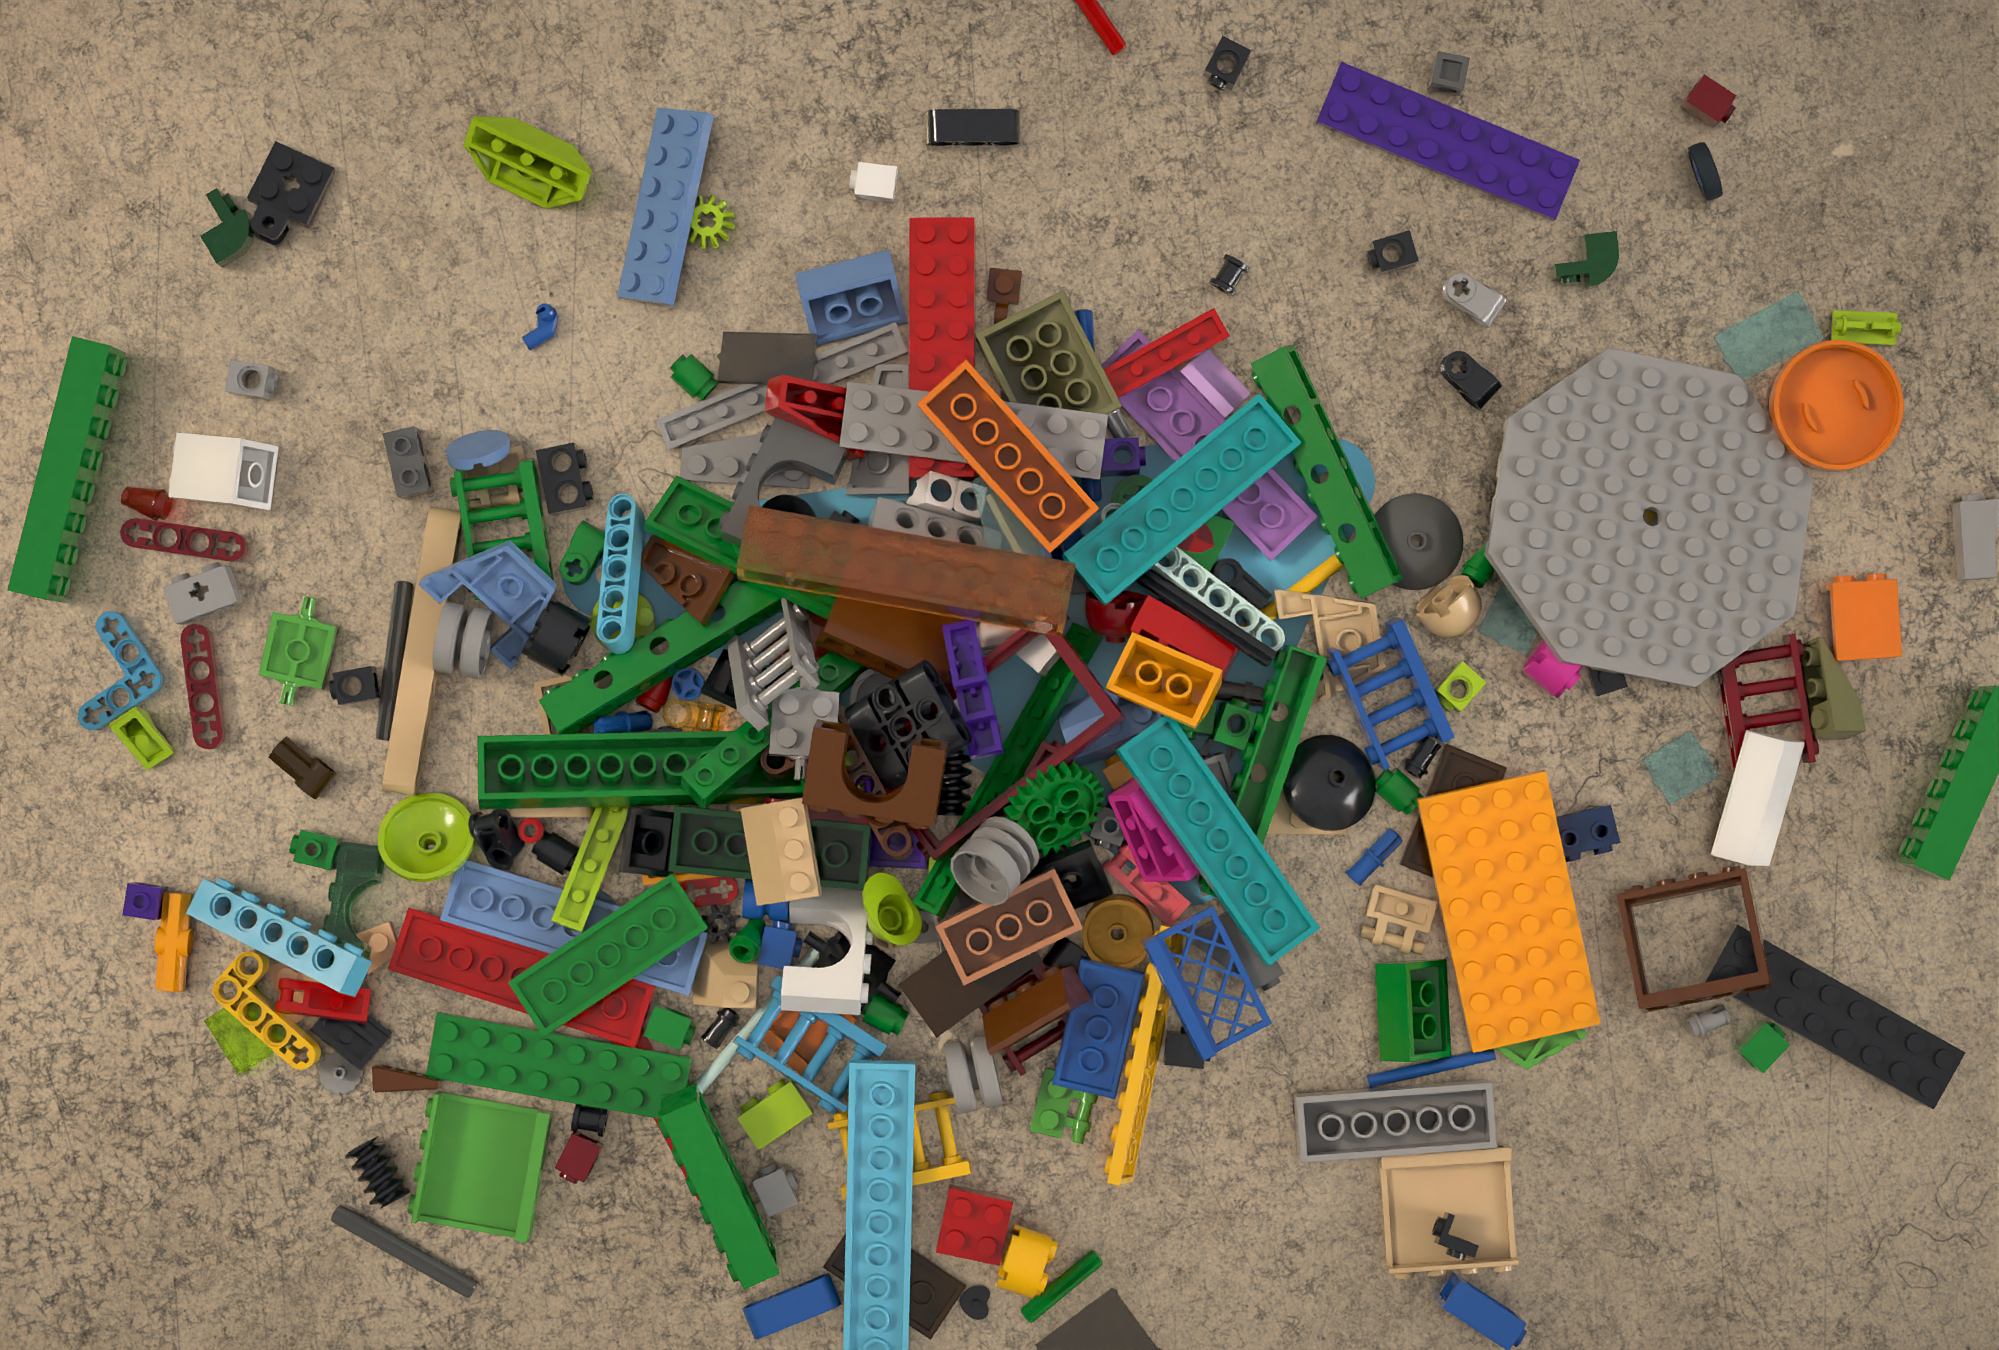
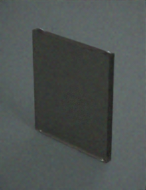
M1113 1287L1035 1344L1037 1350H1161L1155 1345L1118 1295V1291Z

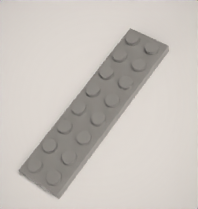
M856 382L847 383L840 448L967 463L917 407V403L929 392ZM1004 401L1071 477L1100 480L1108 414Z

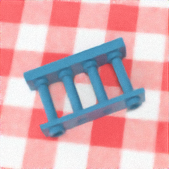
M776 975L768 987L774 991L771 995L773 997L771 1003L747 1040L740 1036L734 1039L733 1043L738 1046L736 1052L750 1061H753L755 1057L815 1095L821 1099L818 1105L834 1115L837 1110L845 1113L848 1106L841 1103L840 1099L849 1086V1062L829 1094L812 1084L815 1077L839 1041L842 1042L844 1038L856 1044L853 1048L855 1053L850 1060H866V1058L870 1060L872 1055L879 1058L887 1046L839 1014L800 1011L798 1013L801 1015L777 1054L774 1058L770 1057L757 1047L781 1011L783 978ZM819 1020L828 1026L826 1030L828 1035L800 1076L784 1065L811 1023L815 1024Z

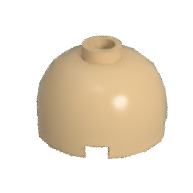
M1460 575L1447 579L1451 585L1446 586L1441 591L1439 585L1432 588L1416 606V610L1419 612L1416 615L1429 632L1437 636H1466L1475 628L1474 624L1479 618L1482 609L1481 597L1470 578Z

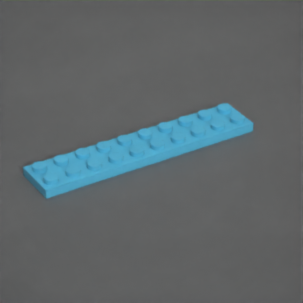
M850 1060L843 1350H908L915 1061Z

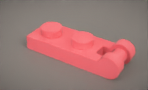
M1123 842L1117 848L1119 852L1111 861L1107 859L1102 867L1166 925L1171 926L1191 903L1167 881L1144 882L1129 846ZM1130 860L1136 867L1127 876L1120 869Z

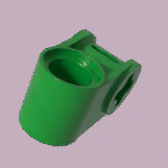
M584 520L577 527L559 566L562 577L570 584L583 585L591 578L598 562L603 557L605 531ZM580 562L579 566L583 569L581 575L575 573L571 577L572 572L569 570V566L571 564L576 566Z

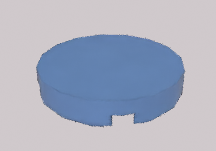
M484 430L470 433L454 440L448 445L445 452L451 467L458 470L474 469L473 464L482 463L483 467H488L500 462L508 456L511 445L507 433L499 430Z

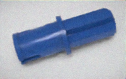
M646 710L634 713L618 711L614 716L595 719L593 722L594 733L649 731L652 727L653 719Z
M1388 829L1369 849H1364L1365 853L1345 873L1356 884L1361 886L1379 866H1384L1383 862L1403 842L1402 838L1393 829Z

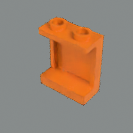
M1887 573L1868 574L1867 581H1855L1854 575L1836 576L1834 577L1835 583L1826 584V591H1830L1834 647L1830 648L1836 661L1902 657L1897 579H1887Z
M781 1010L762 1041L777 1053L801 1015L798 1014L800 1011ZM839 1014L853 1024L858 1019L855 1015ZM819 1020L815 1024L811 1023L787 1061L800 1075L803 1074L828 1035L826 1032L828 1026Z

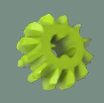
M711 194L708 204H705L702 195L697 196L699 206L694 207L689 233H693L689 236L688 241L690 244H694L701 238L700 248L705 250L708 240H711L714 249H718V237H721L725 242L730 240L724 230H735L733 223L726 222L735 217L733 211L723 212L727 208V201L722 200L715 206L716 196ZM704 216L708 219L714 216L716 218L712 220L715 226L712 228L709 226L701 228L700 226H703L701 219Z

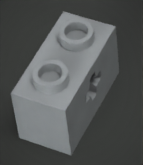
M215 562L201 567L202 573L190 577L189 573H185L170 579L171 584L164 586L163 589L176 624L184 625L243 603L230 566H221L219 562ZM200 585L209 589L208 592L204 593L205 599L196 596V593L200 591Z

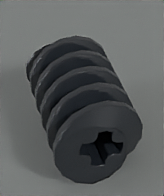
M959 750L946 758L938 807L939 812L937 815L962 816L967 808L962 803L971 800L970 795L962 792V790L972 787V783L963 780V777L972 774L971 769L963 766V764L972 761L969 755L963 753L966 750Z
M375 1137L350 1150L345 1155V1158H357V1161L351 1167L352 1171L363 1170L357 1181H369L368 1186L363 1190L364 1194L375 1193L369 1204H381V1208L409 1194L411 1191L409 1188L398 1189L404 1182V1178L392 1177L398 1170V1166L386 1165L391 1160L392 1155L380 1154L386 1147V1143H375L374 1141L377 1139Z

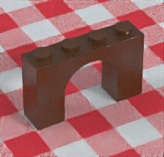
M817 719L812 732L802 804L810 805V809L819 812H827L829 809L842 811L843 815L853 818H859L862 815L873 816L876 821L882 823H894L895 820L907 822L908 826L915 829H927L928 826H934L937 819L949 742L916 736L912 744L908 775L905 783L891 793L872 794L857 787L850 779L846 770L845 757L850 725Z

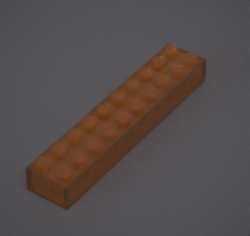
M749 505L737 563V579L1063 637L1076 563Z

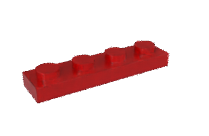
M1215 308L1103 370L1119 399L1228 339L1230 335Z

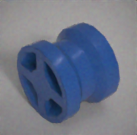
M681 669L673 677L672 690L680 699L693 700L702 694L700 691L705 683V678L697 669Z

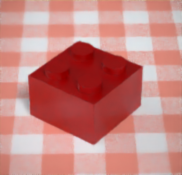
M950 1184L936 1253L1000 1266L1013 1197Z

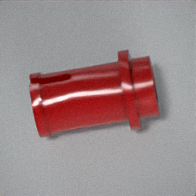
M531 817L521 821L518 826V835L526 843L539 841L545 831L544 824L538 819ZM531 824L536 827V834L534 836L528 832V827Z

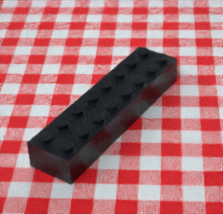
M1729 923L1699 980L1710 982L1758 972L1750 931L1738 924ZM1764 940L1773 988L1730 996L1731 998L1916 1102L1935 1109L1966 1052Z

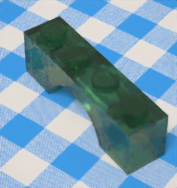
M341 842L340 850H336L334 855L333 867L337 871L335 882H331L329 886L328 899L332 903L330 914L325 916L323 930L337 936L338 938L335 943L343 947L345 942H348L363 949L364 951L361 956L370 960L372 947L361 941L354 932L351 923V912L356 899L364 890L382 883L385 863L381 858L378 846ZM334 954L329 960V967L334 962Z

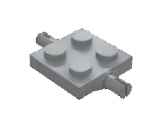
M803 677L800 679V687L787 689L772 701L769 756H785L795 760L794 780L800 781L801 768H803L802 781L806 779L812 732L817 719L838 723L839 692L820 691L813 688Z

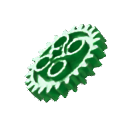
M1061 762L1058 769H1055L1052 764H1049L1046 773L1043 774L1038 769L1035 779L1027 776L1025 778L1027 782L1025 787L1016 786L1019 792L1018 796H1009L1008 798L1012 805L1004 807V811L1007 814L1004 818L1017 823L1027 831L1034 840L1038 851L1040 850L1043 856L1047 855L1050 848H1053L1055 853H1058L1060 845L1065 844L1067 848L1071 847V840L1073 838L1079 841L1082 840L1080 833L1082 831L1090 832L1092 829L1088 824L1099 820L1095 813L1104 809L1100 802L1105 800V796L1102 794L1104 788L1093 771H1089L1085 765L1079 767L1076 762H1073L1068 767L1065 762Z

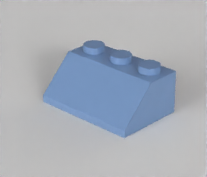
M889 250L795 273L814 346L872 332L894 322L897 325L907 323Z
M1106 691L1126 719L1075 757L1073 761L1081 767L1117 754L1116 749L1163 717V715ZM1090 695L1065 705L1058 716L1066 744L1104 715Z

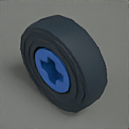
M1705 142L1691 145L1688 147L1689 159L1703 197L1706 201L1721 197L1723 195L1722 184L1708 146Z

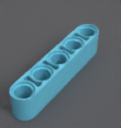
M628 494L614 496L607 507L597 635L608 650L614 654H623L629 651L633 646L635 638L645 518L641 508L633 497ZM631 509L627 516L621 517L624 511ZM629 539L625 546L618 548L623 540ZM626 569L623 576L615 578L619 571ZM624 600L620 607L613 609L617 601ZM621 630L617 638L610 639L614 632Z

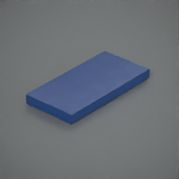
M1081 957L1078 976L1089 993L1091 1000L1068 1013L1052 1084L1116 1099L1145 972Z

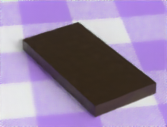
M1445 744L1425 797L1501 780L1505 775L1507 767ZM1419 813L1399 865L1434 878Z
M945 950L898 985L937 1038L1039 964L1042 959L1035 951L963 986L947 950Z
M846 1233L823 1265L824 1269L844 1282ZM912 1247L909 1326L931 1340L967 1284Z

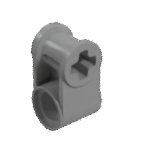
M1465 273L1453 275L1442 286V295L1448 303L1460 309L1469 318L1486 328H1490L1507 301L1497 291L1481 284ZM1462 282L1464 284L1462 290L1465 294L1462 293L1456 296L1454 294L1455 287L1452 284L1455 285Z

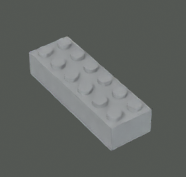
M1488 1079L1293 1094L1298 1159L1301 1163L1497 1148L1492 1082Z

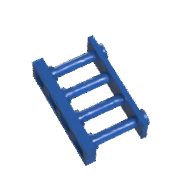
M1398 617L1385 622L1388 631L1385 632L1384 637L1341 656L1339 649L1334 647L1327 649L1330 656L1326 660L1328 668L1333 677H1339L1369 745L1365 747L1366 755L1372 765L1377 764L1383 770L1390 768L1386 755L1427 736H1430V738L1435 737L1436 740L1442 743L1455 738L1404 620ZM1389 648L1392 650L1397 649L1401 658L1397 662V666L1354 685L1348 672V667ZM1402 677L1410 679L1414 690L1410 691L1411 695L1367 715L1360 697ZM1414 707L1423 709L1427 719L1423 720L1422 725L1384 743H1379L1373 726Z

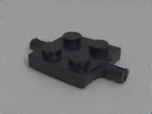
M810 930L803 940V943L819 952L816 963L812 968L829 967L840 962L851 948L849 940L839 930L835 936L827 941H824ZM873 944L866 945L865 954H871L870 974H864L863 983L869 984L868 1001L879 993L895 1004L902 993L888 985L886 981L888 972L896 960ZM861 1003V1012L867 1003Z

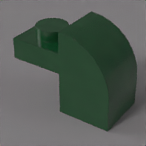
M216 188L207 193L206 196L222 223L200 235L216 264L225 267L249 250L254 241L255 233L251 228L253 218L251 213L244 209L236 214L235 211L239 210V207L231 194L228 192L224 195L222 191Z
M1617 231L1583 235L1580 238L1582 261L1554 264L1550 268L1552 281L1561 280V285L1580 283V278L1584 277L1585 290L1597 287L1607 280L1615 271L1619 260Z

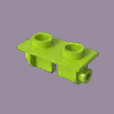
M1832 310L1831 340L1896 346L1897 334L1901 333V321H1897L1898 313Z

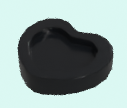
M979 1284L973 1285L963 1292L959 1303L966 1315L976 1320H982L987 1317L989 1312L987 1301L990 1298L989 1288Z

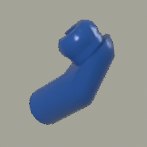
M544 303L537 307L536 328L522 336L530 351L552 338L556 332L558 315L556 309L550 304Z

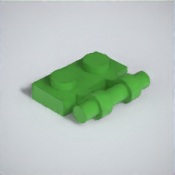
M1045 1067L1030 1131L1061 1139L1065 1126L1073 1128L1071 1141L1083 1144L1086 1132H1090L1092 1122H1089L1093 1104L1097 1103L1098 1095L1053 1085L1055 1069ZM1071 1098L1080 1100L1076 1118L1067 1116Z

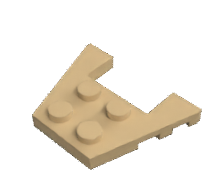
M1273 589L1279 620L1312 614L1317 650L1320 656L1327 659L1330 658L1327 649L1331 647L1339 649L1341 656L1381 638L1375 603ZM1383 651L1347 668L1354 684L1386 668ZM1325 663L1322 678L1317 686L1311 706L1325 701L1331 695L1344 689L1339 677H1333L1327 663Z

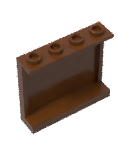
M861 534L851 549L853 553L826 623L819 632L815 644L892 679L922 660H927L935 667L943 683H945L950 666L942 626L966 621L970 612L926 599L896 587L904 557L864 546L866 535Z

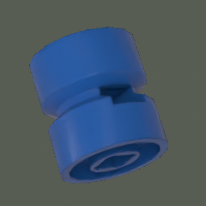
M745 879L742 906L743 918L761 920L764 915H768L769 919L773 921H789L790 901L757 906L753 880Z

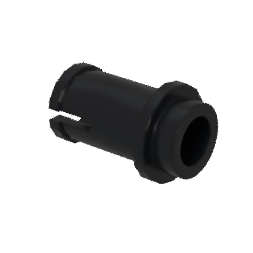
M1429 737L1423 738L1412 757L1405 760L1407 765L1404 770L1414 777L1421 779L1423 774H1428L1426 769L1442 746Z
M731 1008L718 1009L716 1012L718 1016L701 1036L707 1044L715 1049L719 1048L721 1042L733 1026L737 1027L739 1025L737 1021L740 1019V1016Z

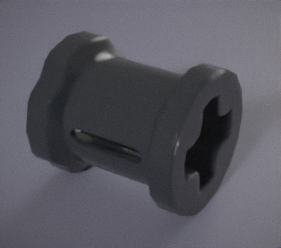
M1225 254L1223 257L1224 264L1216 277L1211 278L1209 283L1219 291L1234 297L1236 285L1243 273H1248L1250 268L1235 257Z
M576 1104L571 1131L576 1132L578 1129L596 1132L598 1136L603 1137L607 1126L609 1110L591 1109Z

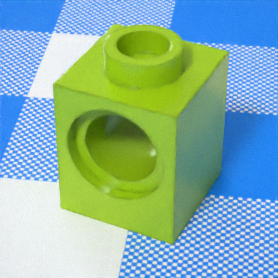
M1460 661L1438 684L1434 691L1445 710L1451 712L1454 709L1456 712H1461L1487 682L1467 664ZM1454 680L1462 681L1466 687L1464 696L1459 699L1453 697L1449 690L1450 684Z

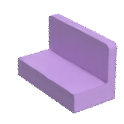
M1210 349L1199 354L1180 371L1224 419L1250 396V391Z

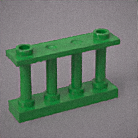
M535 458L521 459L518 463L519 468H514V472L465 479L464 470L456 469L454 477L450 478V489L453 497L458 496L467 556L471 557L510 540L519 549H527L528 552L533 551L535 564L554 581ZM517 485V488H523L524 500H520V504L472 511L470 509L468 491ZM522 517L523 520L528 519L530 532H525V536L476 543L473 523ZM474 594V599H475V600H480V599Z

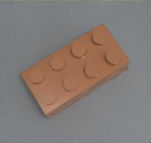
M1054 867L1022 881L1003 904L992 906L979 902L935 923V927L963 986L1083 929Z

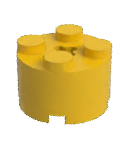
M1014 1224L1011 1233L1016 1234V1236H1012L1011 1242L1007 1241L997 1275L1003 1278V1280L999 1279L995 1287L1033 1299L1035 1295L1040 1296L1041 1292H1044L1049 1276L1048 1273L1044 1272L1046 1264L1049 1265L1050 1261H1053L1058 1242L1052 1241L1051 1235Z

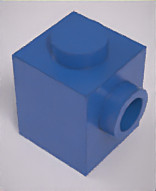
M773 921V925H765L758 959L759 965L783 969L784 966H792L793 957H800L803 939L797 938L799 931L792 929L793 923Z

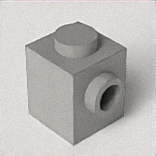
M773 1163L756 1171L758 1177L754 1178L752 1183L768 1218L799 1203L800 1200L795 1189L799 1188V1184L792 1170L787 1172L784 1165L776 1168Z

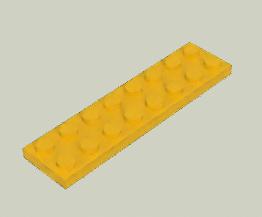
M1161 925L1160 931L1156 930L1154 935L1170 928L1171 926ZM1175 933L1165 938L1164 941L1169 951L1181 955L1184 935ZM1173 957V959H1174V961H1175V963H1176V965H1177V967H1178L1179 958ZM1149 962L1145 973V981L1149 982L1147 994L1141 996L1138 1013L1142 1014L1140 1027L1136 1026L1132 1035L1131 1044L1135 1046L1133 1059L1129 1058L1125 1069V1078H1129L1127 1089L1121 1092L1118 1102V1110H1122L1120 1123H1115L1111 1136V1141L1115 1142L1113 1155L1108 1156L1105 1164V1174L1108 1175L1107 1183L1118 1186L1131 1183L1134 1179L1171 1002L1151 962Z

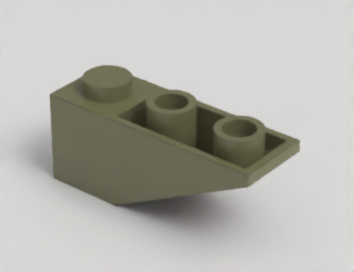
M1817 637L1802 644L1804 657L1800 659L1814 739L1846 740L1865 732L1861 701L1823 637Z

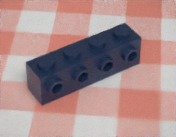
M1605 804L1556 817L1566 862L1579 860L1582 858V852L1593 850L1594 855L1613 851L1612 845L1621 843L1611 805Z

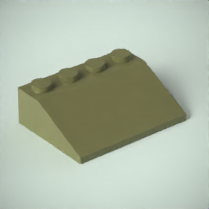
M1063 290L975 334L976 342L1007 402L1100 414H1110L1122 407Z

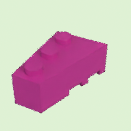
M1134 777L1107 796L1144 882L1189 881L1199 873V870Z

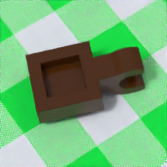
M990 268L986 301L996 302L994 324L1007 318L1009 304H1019L1022 271Z

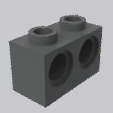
M412 426L382 433L397 497L407 499L433 493V484L420 429Z

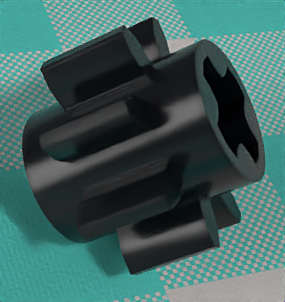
M711 905L712 914L701 915L709 927L704 932H709L712 935L711 943H716L719 936H722L725 943H730L731 938L729 934L740 931L735 926L736 920H739L741 916H733L729 913L731 905H725L722 912L719 911L717 905ZM724 917L723 923L727 925V928L718 931L719 926L715 924V919Z

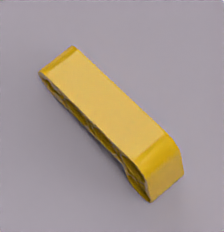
M255 949L242 952L215 981L212 989L214 998L291 1067L303 1070L315 1065L321 1057L319 1044L286 1014L276 1012L275 1005L255 988V985L269 969L267 955ZM249 956H253L258 961L259 968L255 974L248 972L245 968V960ZM226 981H232L237 987V994L234 998H229L224 993L223 987ZM251 1002H255L261 1007L262 1014L258 1020L251 1018L248 1014V1006ZM275 1024H281L286 1029V1037L283 1041H278L272 1034V1028ZM296 1037L297 1041L292 1043L294 1046L286 1049L285 1046L290 1044ZM307 1047L309 1050L306 1054L308 1058L301 1061L298 1058L301 1054L298 1049Z

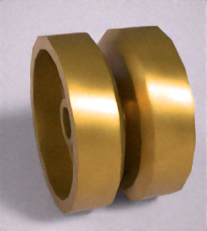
M1114 894L1095 902L1086 914L1081 933L1083 946L1092 960L1130 969L1143 961L1147 955L1141 940L1151 935L1154 936L1152 916L1146 906L1132 896ZM1114 928H1121L1124 931V934H1120L1118 938L1112 936Z

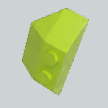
M474 116L463 144L488 182L545 209L581 201L592 173L591 168L574 145L516 118Z

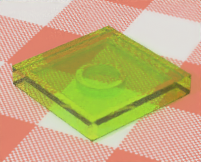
M261 985L255 987L268 1000H270ZM251 1002L248 1006V1014L256 1020L260 1018L262 1010L259 1004ZM225 1008L204 1020L238 1075H241L275 1053ZM281 1024L273 1026L272 1034L274 1038L278 1041L285 1039L286 1029Z

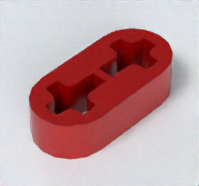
M731 877L688 880L681 883L684 891L688 889V884H693L695 889H706L705 895L697 896L695 902H692L695 907L727 904L732 902L739 893L738 882L735 878ZM720 880H726L727 885L733 886V891L728 893V898L726 899L722 898L721 893H710V888L720 886Z

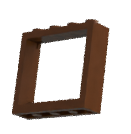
M1727 866L1720 869L1721 873L1709 876L1708 872H1697L1688 875L1689 880L1676 882L1674 878L1657 881L1656 887L1644 889L1643 885L1632 886L1633 888L1624 889L1625 893L1617 894L1638 1006L1643 1013L1773 988L1750 873L1746 868L1740 869V866L1730 868ZM1741 885L1758 972L1650 993L1633 907Z

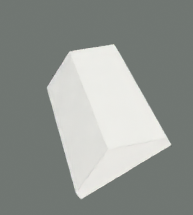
M1746 730L1711 854L1713 856L1750 866H1770L1805 742Z

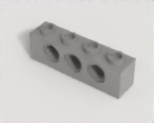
M878 497L870 514L864 546L902 557L910 554L935 566L945 562L970 574L979 570L992 576L998 564L1003 532L993 530L987 526L975 525L954 517H947L902 504L893 499Z

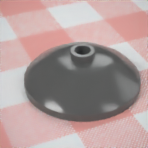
M1411 493L1391 499L1375 513L1376 521L1404 578L1392 585L1406 590H1423L1440 584L1452 574L1461 559L1464 540L1458 518L1445 503L1426 494ZM1413 535H1420L1422 537L1423 543L1420 547L1412 545L1411 538Z

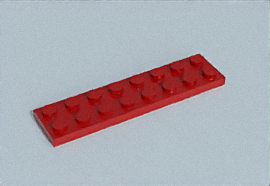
M408 908L388 970L528 1014L508 982L550 955V953L440 920V917ZM632 979L563 1026L636 1048L656 986Z

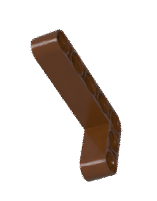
M838 714V722L848 724L846 719ZM850 727L846 752L855 750L859 753L858 761L854 765L846 766L850 779L857 787L862 780L872 779L875 786L870 793L887 794ZM770 746L763 751L761 764L770 776L781 779L795 772V760L785 757L783 767L777 770L771 769L769 762L773 756H769ZM865 815L882 848L891 858L903 860L911 855L914 850V842L904 822L895 820L894 823H877L874 821L873 816ZM898 835L905 837L906 846L903 850L899 852L890 850L889 844L893 837Z

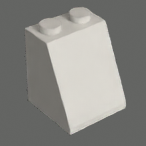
M176 433L168 497L271 511L279 446L241 438Z

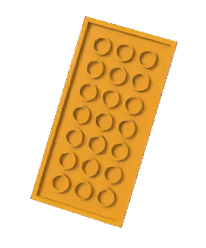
M1540 770L1418 798L1417 804L1472 1052L1476 1053L1601 1024L1546 771Z

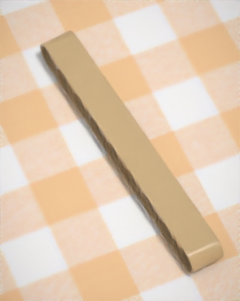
M431 506L428 513L382 781L383 791L416 796L438 677V672L433 670L434 643L443 607L446 602L451 601L450 595L439 604L418 584L424 576L457 563L463 530L461 514L457 510Z

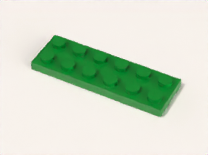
M672 873L510 980L508 984L542 1036L546 1037L709 929V927Z

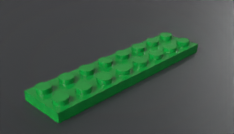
M676 475L645 521L644 530L713 564L729 568L733 574L825 619L828 618L849 564V559L807 539V544L795 569H789L784 567L783 564L772 562L766 559V557L758 556L750 550L740 548L736 544L723 541L721 528L718 525L724 511H730L734 503Z
M437 1012L426 1077H435L446 1081L660 1119L658 1111L661 1110V1099L688 1086L692 1057L638 1047L633 1048L621 1044L555 1032L543 1037L538 1029Z

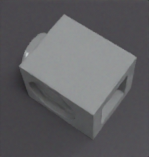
M230 359L225 392L233 395L270 400V394H275L277 389L278 375L274 374L275 369L269 365ZM253 372H258L260 375L259 385L256 388L249 389L246 385L247 376Z

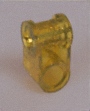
M673 699L664 705L662 718L668 726L676 729L681 728L682 730L692 732L718 731L721 714L725 712L726 707L700 701L696 703ZM674 704H680L686 710V717L680 723H674L668 717V710ZM709 712H711L709 727L707 728L706 724Z

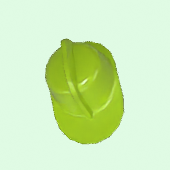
M876 873L870 876L864 884L862 892L863 905L867 912V923L870 931L877 938L897 946H905L914 942L920 935L922 921L919 911L912 903L903 886L894 876L888 873Z

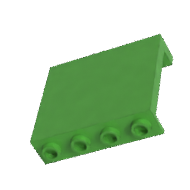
M442 1091L436 1092L433 1098H428L425 1117L430 1119L428 1130L422 1131L419 1149L424 1150L422 1162H417L413 1180L418 1182L416 1195L411 1194L408 1205V1213L413 1214L411 1223L416 1224L418 1221L512 1237L514 1241L527 1243L532 1235L553 1111Z

